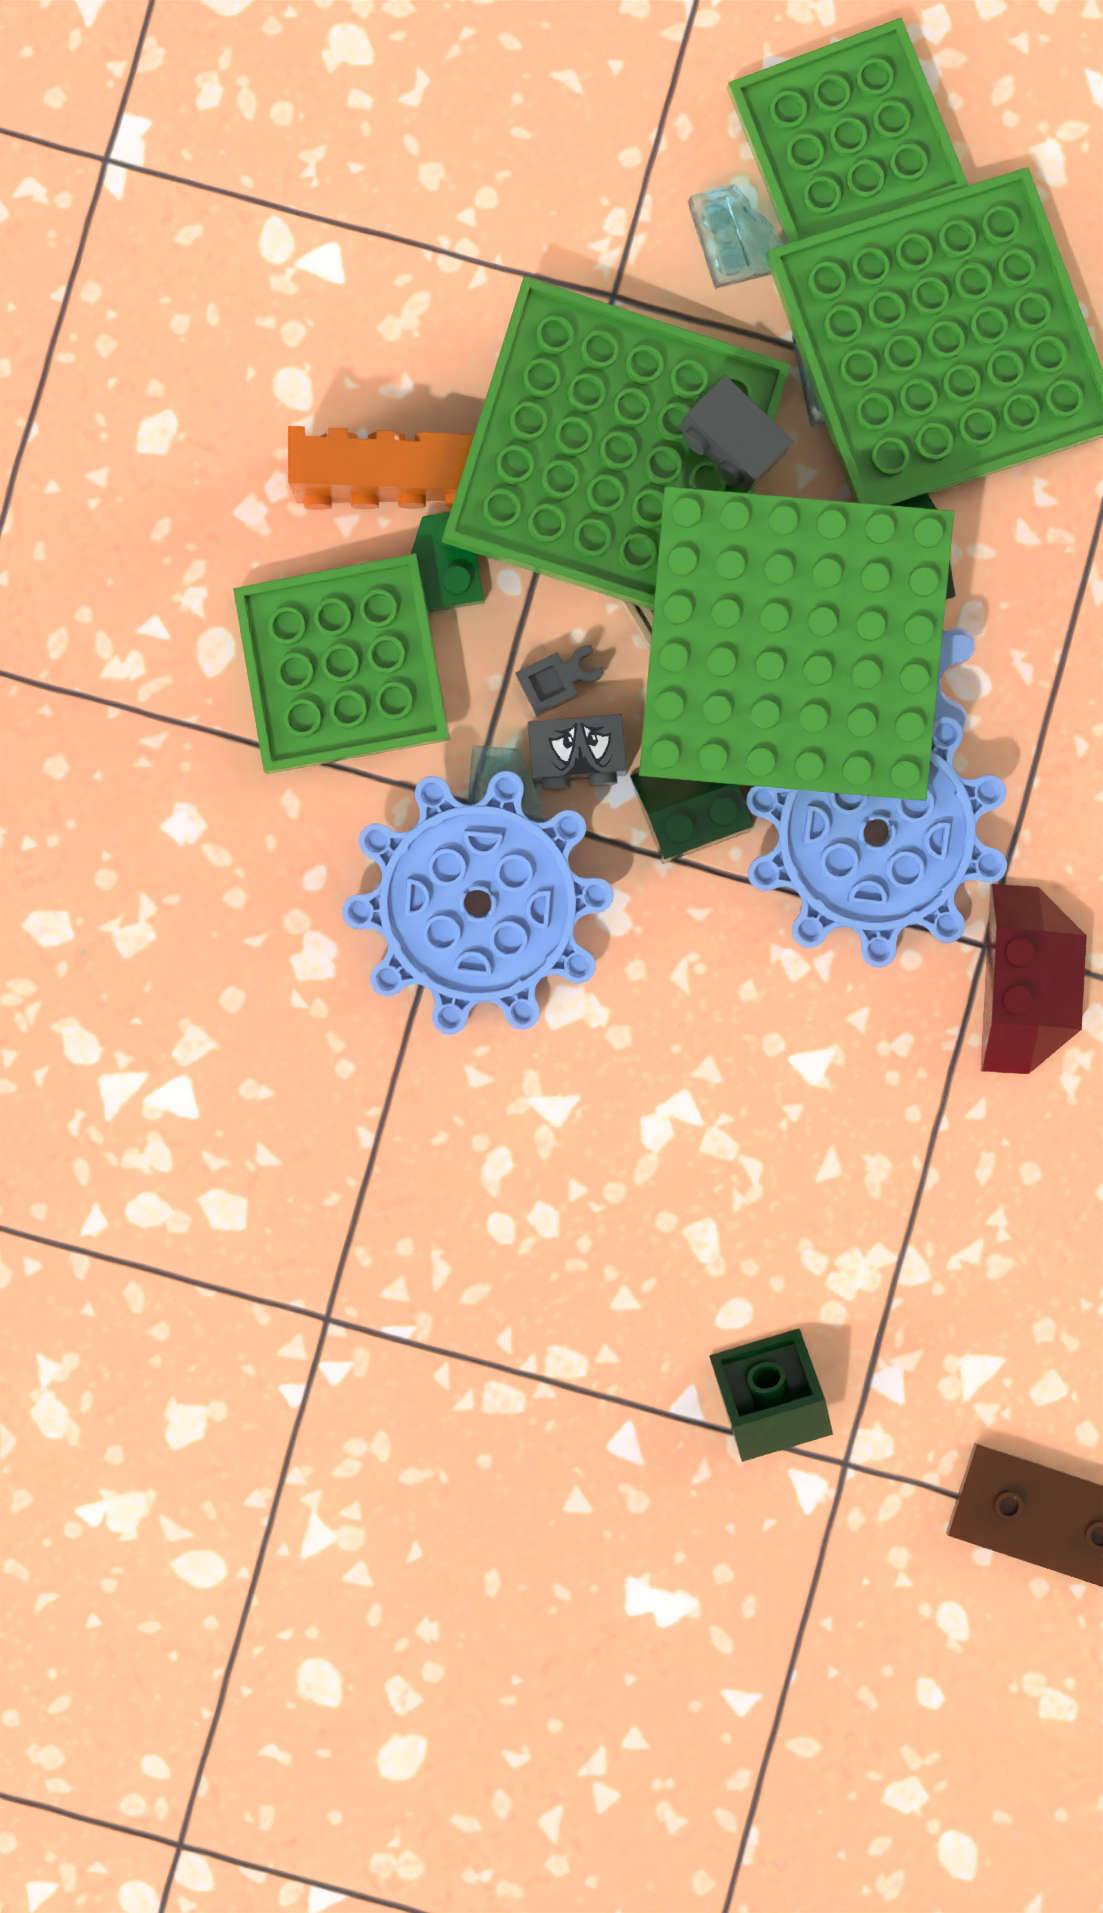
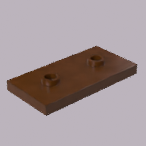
M974 1443L946 1534L950 1537L1103 1587V1485Z

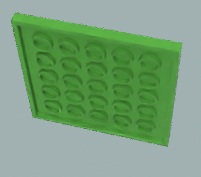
M1029 167L767 251L765 258L854 503L894 506L926 494L931 495L1103 438V369Z
M523 276L441 542L654 611L665 486L744 493L739 487L733 488L728 485L718 474L717 466L705 454H697L686 444L683 439V433L678 429L684 417L726 375L774 422L791 364ZM755 486L748 492V494L754 493Z
M665 486L639 776L926 801L954 511Z

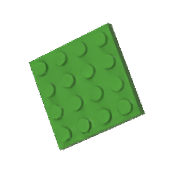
M902 17L728 82V93L788 244L969 186Z
M417 553L233 588L264 773L272 774L450 741L421 564Z

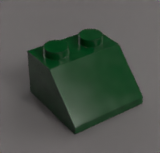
M639 773L630 776L662 864L746 834L754 827L738 784L639 776Z
M800 1328L709 1355L729 1425L742 1462L833 1435L826 1400Z

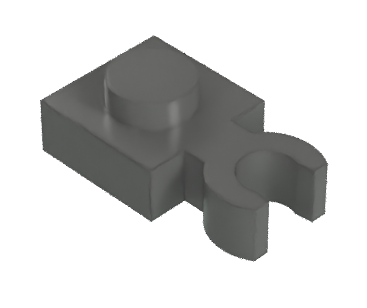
M591 645L578 648L573 653L571 661L563 664L557 652L515 672L536 717L577 698L578 692L574 683L580 681L590 684L597 682L603 677L604 671L602 667L592 672H586L580 667V661L584 657L593 654Z

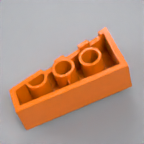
M288 426V483L296 502L304 503V508L310 510H327L332 508V503L351 502V507L355 509H376L379 507V502H398V507L418 509L426 507V501H445V506L452 508L474 434L419 432L415 434V441L405 440V434L395 432L394 430H376L374 433L368 434V439L358 438L356 434L348 433V428H328L327 433L318 437L305 436V426Z

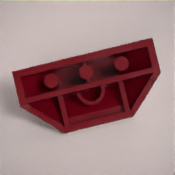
M990 884L981 1072L1030 1074L1082 1030L1087 935L1039 887Z

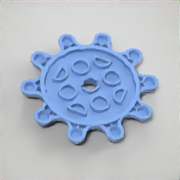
M940 717L934 720L926 801L761 786L750 788L746 796L748 809L753 815L767 819L774 824L778 832V841L771 852L759 856L751 862L747 872L748 879L752 886L758 890L769 891L787 886L799 893L802 900V908L792 925V936L800 946L814 948L819 946L833 929L849 927L859 935L861 954L865 962L876 968L886 967L892 963L896 956L898 934L908 925H923L930 931L933 937L943 943H952L958 940L963 935L965 920L954 903V894L957 888L968 880L993 883L1004 876L1007 870L1005 856L1001 851L982 844L977 838L975 829L980 816L998 808L1005 801L1007 794L1006 786L1000 778L989 774L975 779H966L956 773L952 758L963 739V730L955 719ZM874 819H882L888 826V836L879 845L868 844L863 836L867 822Z
M511 771L496 773L488 784L485 797L473 805L458 802L453 797L448 784L442 778L437 776L425 777L419 781L415 789V799L419 806L420 818L413 829L407 832H397L386 825L372 823L366 826L359 836V846L362 852L380 866L382 880L379 887L374 891L349 897L342 906V916L346 924L353 929L377 930L387 941V954L372 970L370 984L376 993L385 997L394 996L411 984H420L427 987L434 996L435 1006L432 1013L434 1027L445 1035L459 1033L465 1027L472 1007L484 1001L493 1002L498 1005L504 1012L509 1025L515 1029H530L537 1023L540 1016L539 1005L535 998V988L542 978L547 975H558L572 983L579 984L589 981L596 970V961L593 955L580 947L575 941L573 928L580 917L607 910L613 902L614 893L611 885L604 879L579 877L569 867V852L584 837L586 822L582 815L573 810H563L546 822L529 820L521 808L524 790L523 782L517 774ZM482 890L489 894L492 906L488 913L476 916L467 911L464 900L468 892Z

